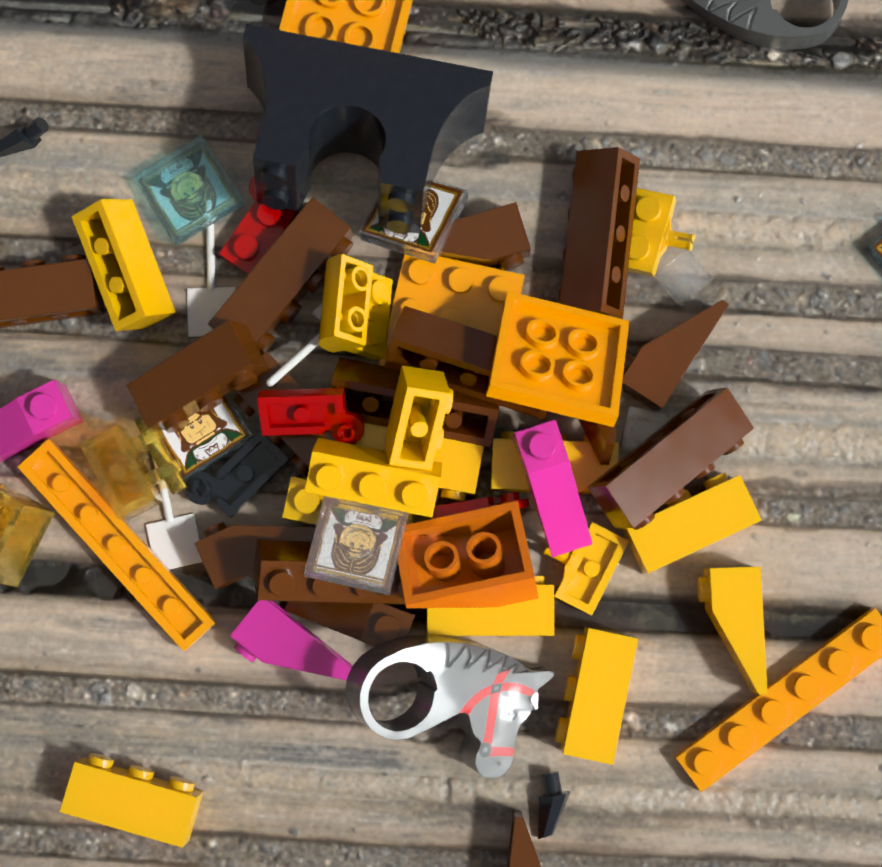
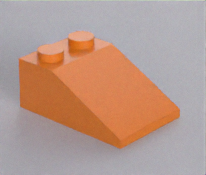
M518 501L404 525L397 552V560L406 608L501 607L539 598Z

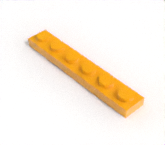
M46 440L18 466L19 470L183 652L187 651L217 623L53 440Z
M876 608L869 609L767 686V695H754L674 755L697 789L703 792L882 657V616Z

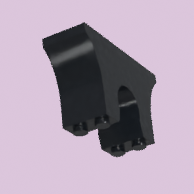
M246 24L243 34L247 87L258 98L265 112L253 154L257 203L264 204L274 210L290 209L298 211L310 191V177L318 163L333 154L355 153L368 158L379 168L377 200L379 227L387 228L397 234H420L429 191L440 167L459 145L484 132L493 71Z

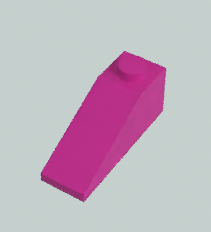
M54 379L17 397L0 408V463L84 422L65 384Z
M556 419L515 432L512 437L551 556L555 557L592 545L572 468Z
M258 600L230 635V637L237 641L234 649L252 663L258 658L263 663L346 681L353 666L274 601Z

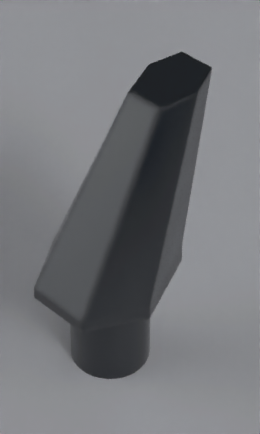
M37 117L30 124L25 123L0 140V157L35 148L42 141L40 137L49 130L47 122L43 118Z
M558 771L542 774L545 794L539 796L538 839L554 834L570 795V791H562Z

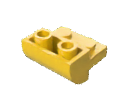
M344 254L329 258L326 262L319 346L333 353L347 351L372 360L386 358L393 279L374 273L373 265Z

